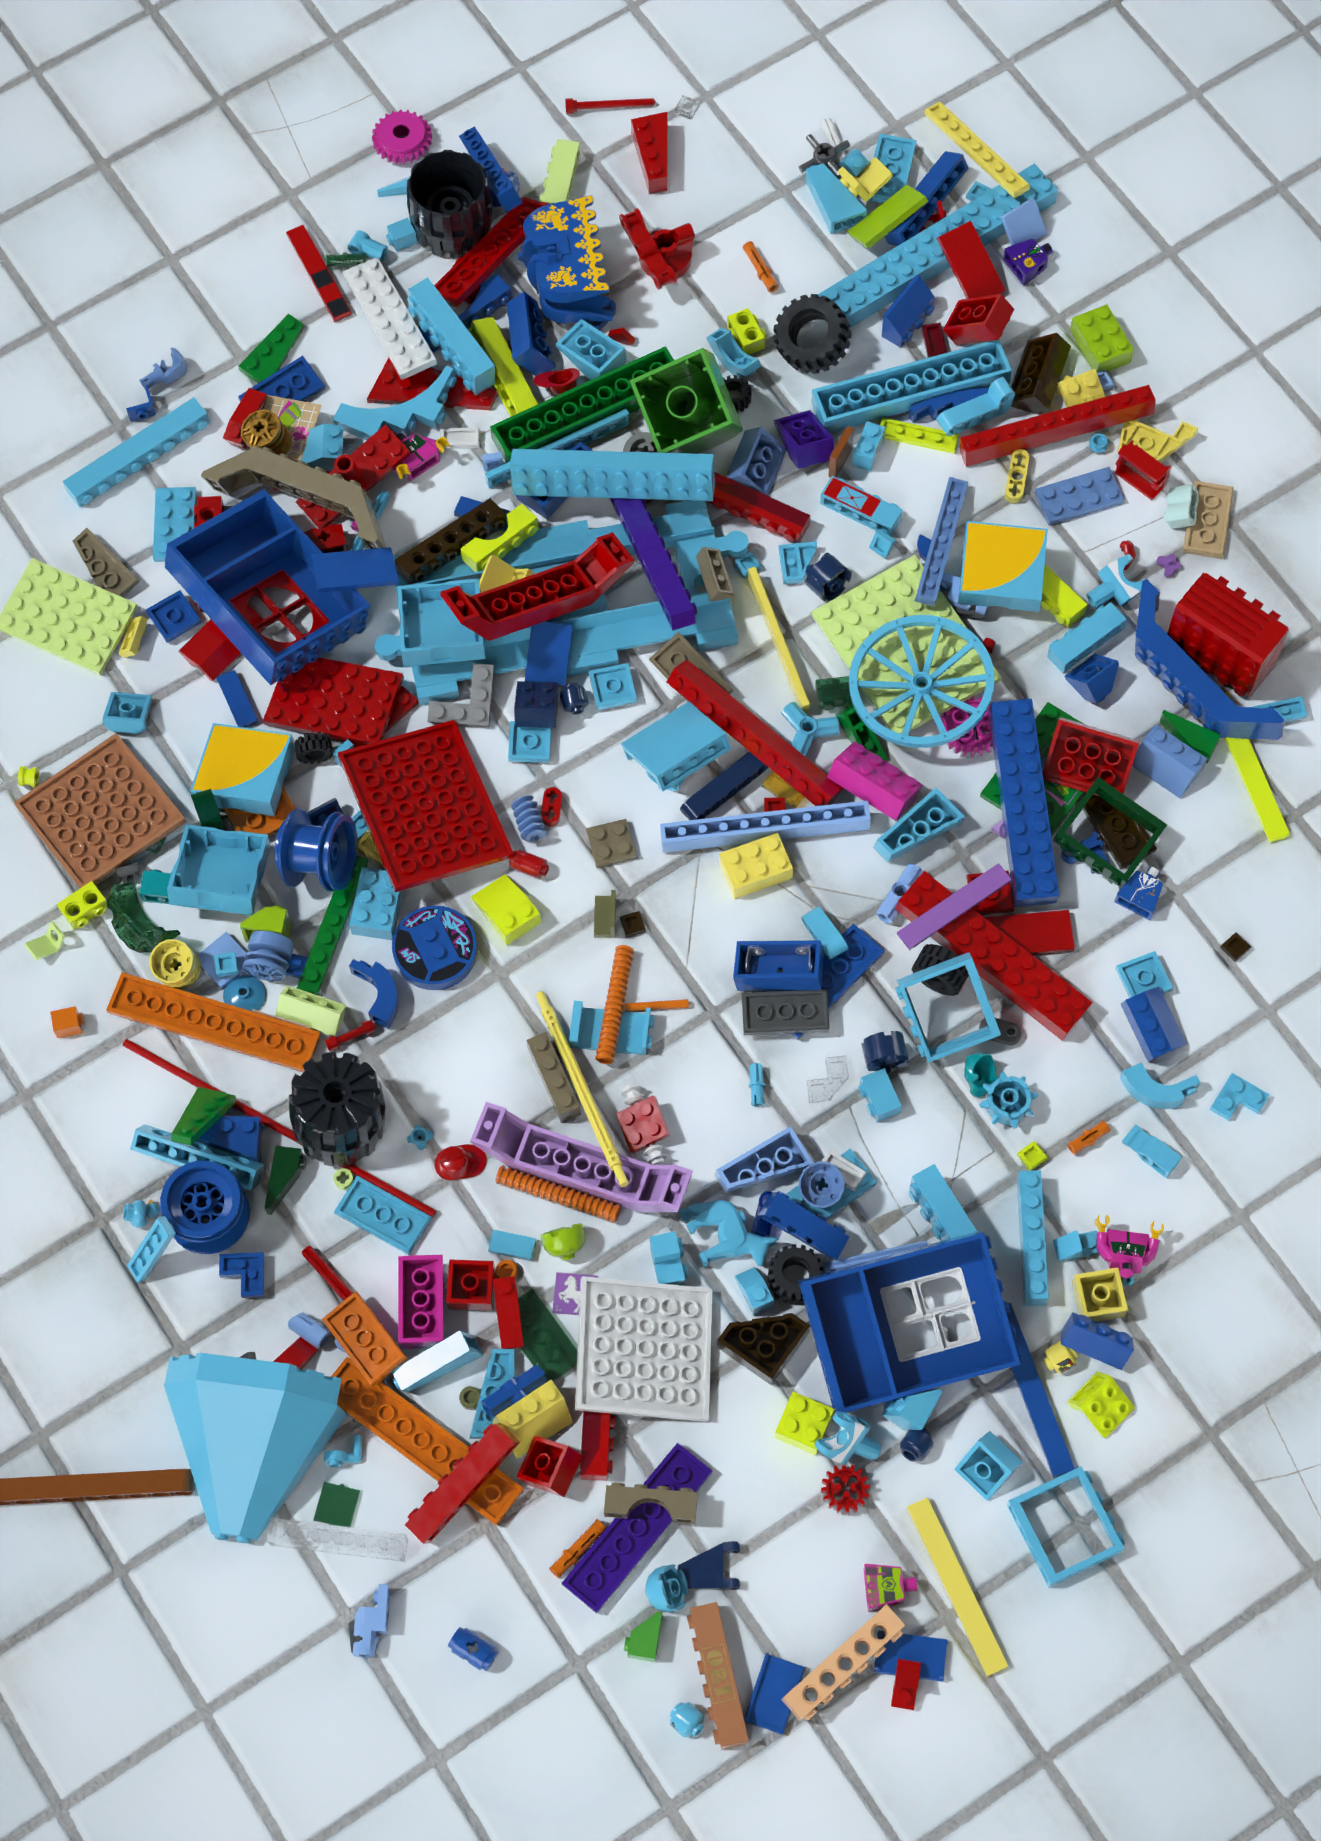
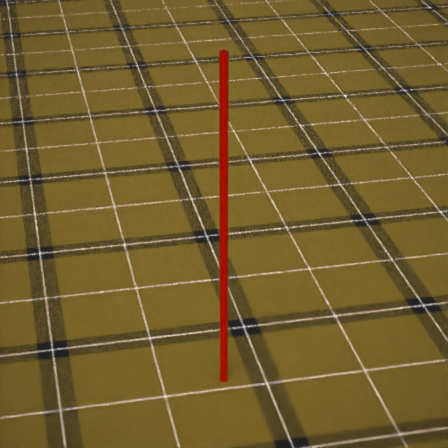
M128 1039L123 1042V1047L195 1087L220 1092L219 1089ZM236 1099V1104L232 1106L233 1108L249 1117H260L262 1124L298 1143L291 1129ZM354 1164L350 1166L338 1165L426 1213L431 1218H434L437 1210Z

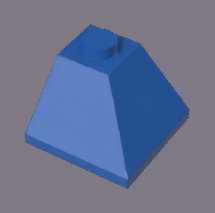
M1093 654L1064 677L1084 700L1099 703L1112 692L1119 663L1118 660Z

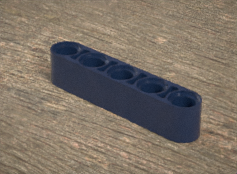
M751 752L746 753L681 805L680 811L688 820L705 819L764 773L768 766Z

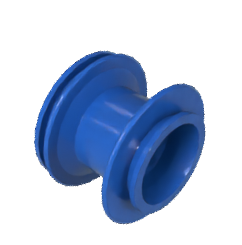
M302 808L294 809L281 824L275 842L276 867L284 883L288 887L295 888L303 881L306 874L309 873L318 874L320 884L329 892L343 890L349 884L355 870L358 853L357 830L353 819L349 815L334 812L327 817L323 826L311 825L310 818L305 810Z
M211 1161L190 1162L174 1171L163 1186L160 1197L161 1216H165L173 1226L176 1233L173 1238L184 1249L198 1254H215L230 1248L243 1236L250 1218L249 1202L239 1180L226 1167ZM213 1194L220 1196L219 1198H216V1199H215V1198H212V1197H213ZM206 1201L207 1205L201 1208L200 1203ZM217 1208H223L221 1213H214ZM190 1213H195L192 1219L188 1218ZM204 1218H210L208 1223H202Z

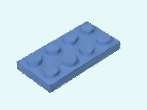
M1110 467L1039 487L1034 492L1048 526L1124 502Z

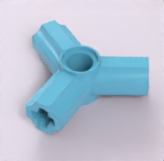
M796 702L789 703L781 711L783 717L797 731L791 745L805 757L815 738L837 736L840 733L837 717L813 719L808 717ZM804 728H810V729H812V731L807 732V731H804L803 729H804Z

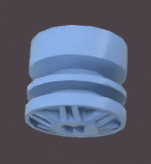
M252 932L247 946L250 952L245 954V961L242 965L243 971L262 980L283 981L286 978V970L289 967L286 960H289L292 956L293 941L275 932Z
M818 1161L811 1163L803 1170L799 1178L798 1188L802 1198L808 1204L818 1208H826L840 1200L844 1192L845 1181L842 1172L835 1165L829 1162ZM824 1178L828 1187L818 1190V1185L815 1182Z

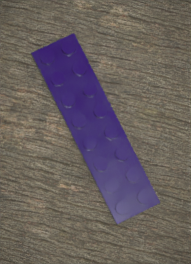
M677 1442L643 1485H647L648 1489H657V1486L670 1487V1490L679 1491L680 1488H691L693 1492H697L712 1474V1470ZM648 1502L635 1507L627 1519L615 1518L563 1580L561 1585L597 1614L672 1523L668 1511L659 1504Z

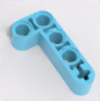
M1004 377L998 378L990 385L988 393L943 411L938 415L936 421L947 436H953L1006 413L1012 405L1015 392Z

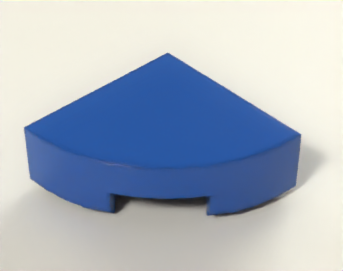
M920 534L917 540V550L920 557L926 561L931 540Z

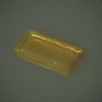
M774 771L762 783L764 789L777 797H785V802L795 809L804 799L803 795Z

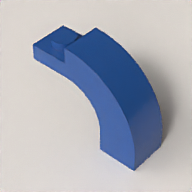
M353 959L349 965L351 974L369 982L378 991L376 1001L368 1012L370 1020L372 1019L373 1022L389 1030L396 1018L399 1006L398 993L391 974L378 962H375L371 968L367 962L362 960L358 962Z

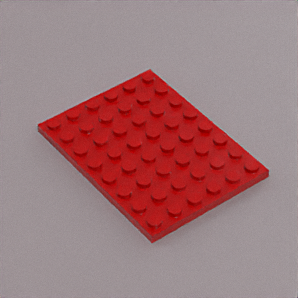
M455 720L338 752L341 766L395 892L514 857V852Z

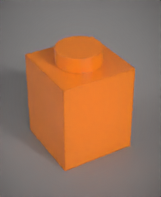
M76 1006L50 1011L53 1031L57 1038L83 1033L82 1025H85L83 1013L78 1012Z

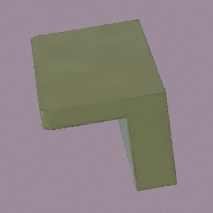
M611 890V896H595L594 938H615L616 890Z

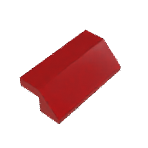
M247 605V615L252 624L261 622L263 620L262 617ZM211 619L178 651L191 666H197L210 681H213L241 653Z

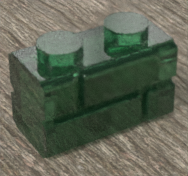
M849 676L818 679L815 681L818 709L830 711L835 709V707L844 706V708H848L853 705L850 696Z

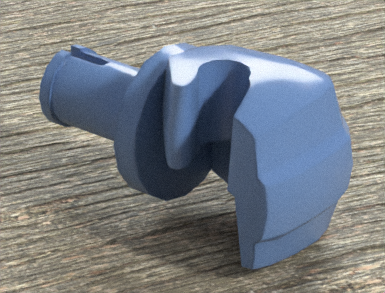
M170 348V355L173 361L172 367L167 368L165 361L161 360L160 367L157 363L153 364V372L139 380L144 389L145 386H148L149 389L158 382H163L165 385L170 384L185 375L187 363L177 349Z

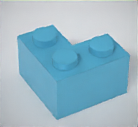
M676 1231L649 1237L650 1251L658 1283L685 1285V1278L689 1277L686 1264L682 1265L680 1258L684 1256L681 1237L677 1238Z

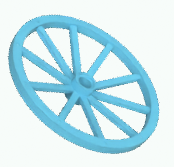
M912 615L884 624L863 641L851 663L849 672L850 696L853 706L864 724L883 739L894 744L912 748L936 747L961 738L981 721L993 697L994 668L990 655L983 643L966 627L939 616ZM914 626L935 627L922 672L918 669L903 630L904 628ZM941 629L960 636L968 643L929 675ZM897 631L913 676L872 649V647L885 636ZM972 649L976 651L984 666L985 674L935 681ZM868 654L908 682L858 680V674L861 664ZM986 681L984 695L977 708L935 689ZM919 684H925L926 686H925V687H918L917 685H919ZM858 688L902 689L908 691L869 714L862 703ZM930 695L972 715L961 725L947 732ZM914 696L902 734L884 727L875 720ZM921 699H924L939 730V735L926 737L908 736Z

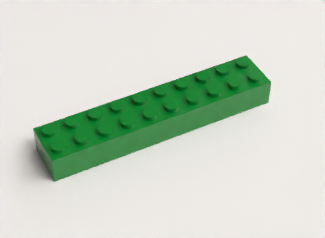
M664 346L490 426L492 440L499 452L502 453L504 461L508 463L511 460L513 449H538L623 409H627L630 414L640 409L630 380L670 363L674 359L667 347Z

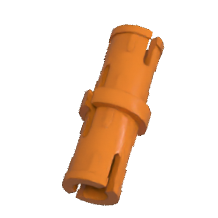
M1102 1120L1093 1128L1084 1130L1082 1135L1067 1143V1146L1071 1153L1076 1155L1087 1146L1096 1144V1140L1111 1130L1107 1123Z

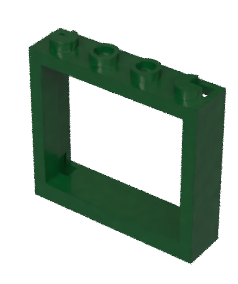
M1098 777L1056 833L1053 841L1061 846L1060 849L1067 850L1073 854L1077 861L1089 865L1093 872L1102 874L1111 884L1114 883L1122 888L1162 834L1167 824ZM1093 794H1096L1153 834L1125 873L1066 833Z

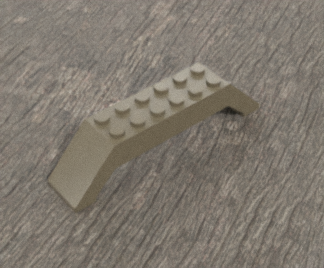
M256 446L204 470L201 474V477L213 490L231 496L232 492L259 482L355 519L360 531L358 537L368 549L387 548L372 501L366 494L367 492L361 488V484L354 480L348 482L336 473L332 475L327 474L320 467H315L314 469L309 467L304 461L298 460L296 462L283 453L277 455L267 447L261 449Z

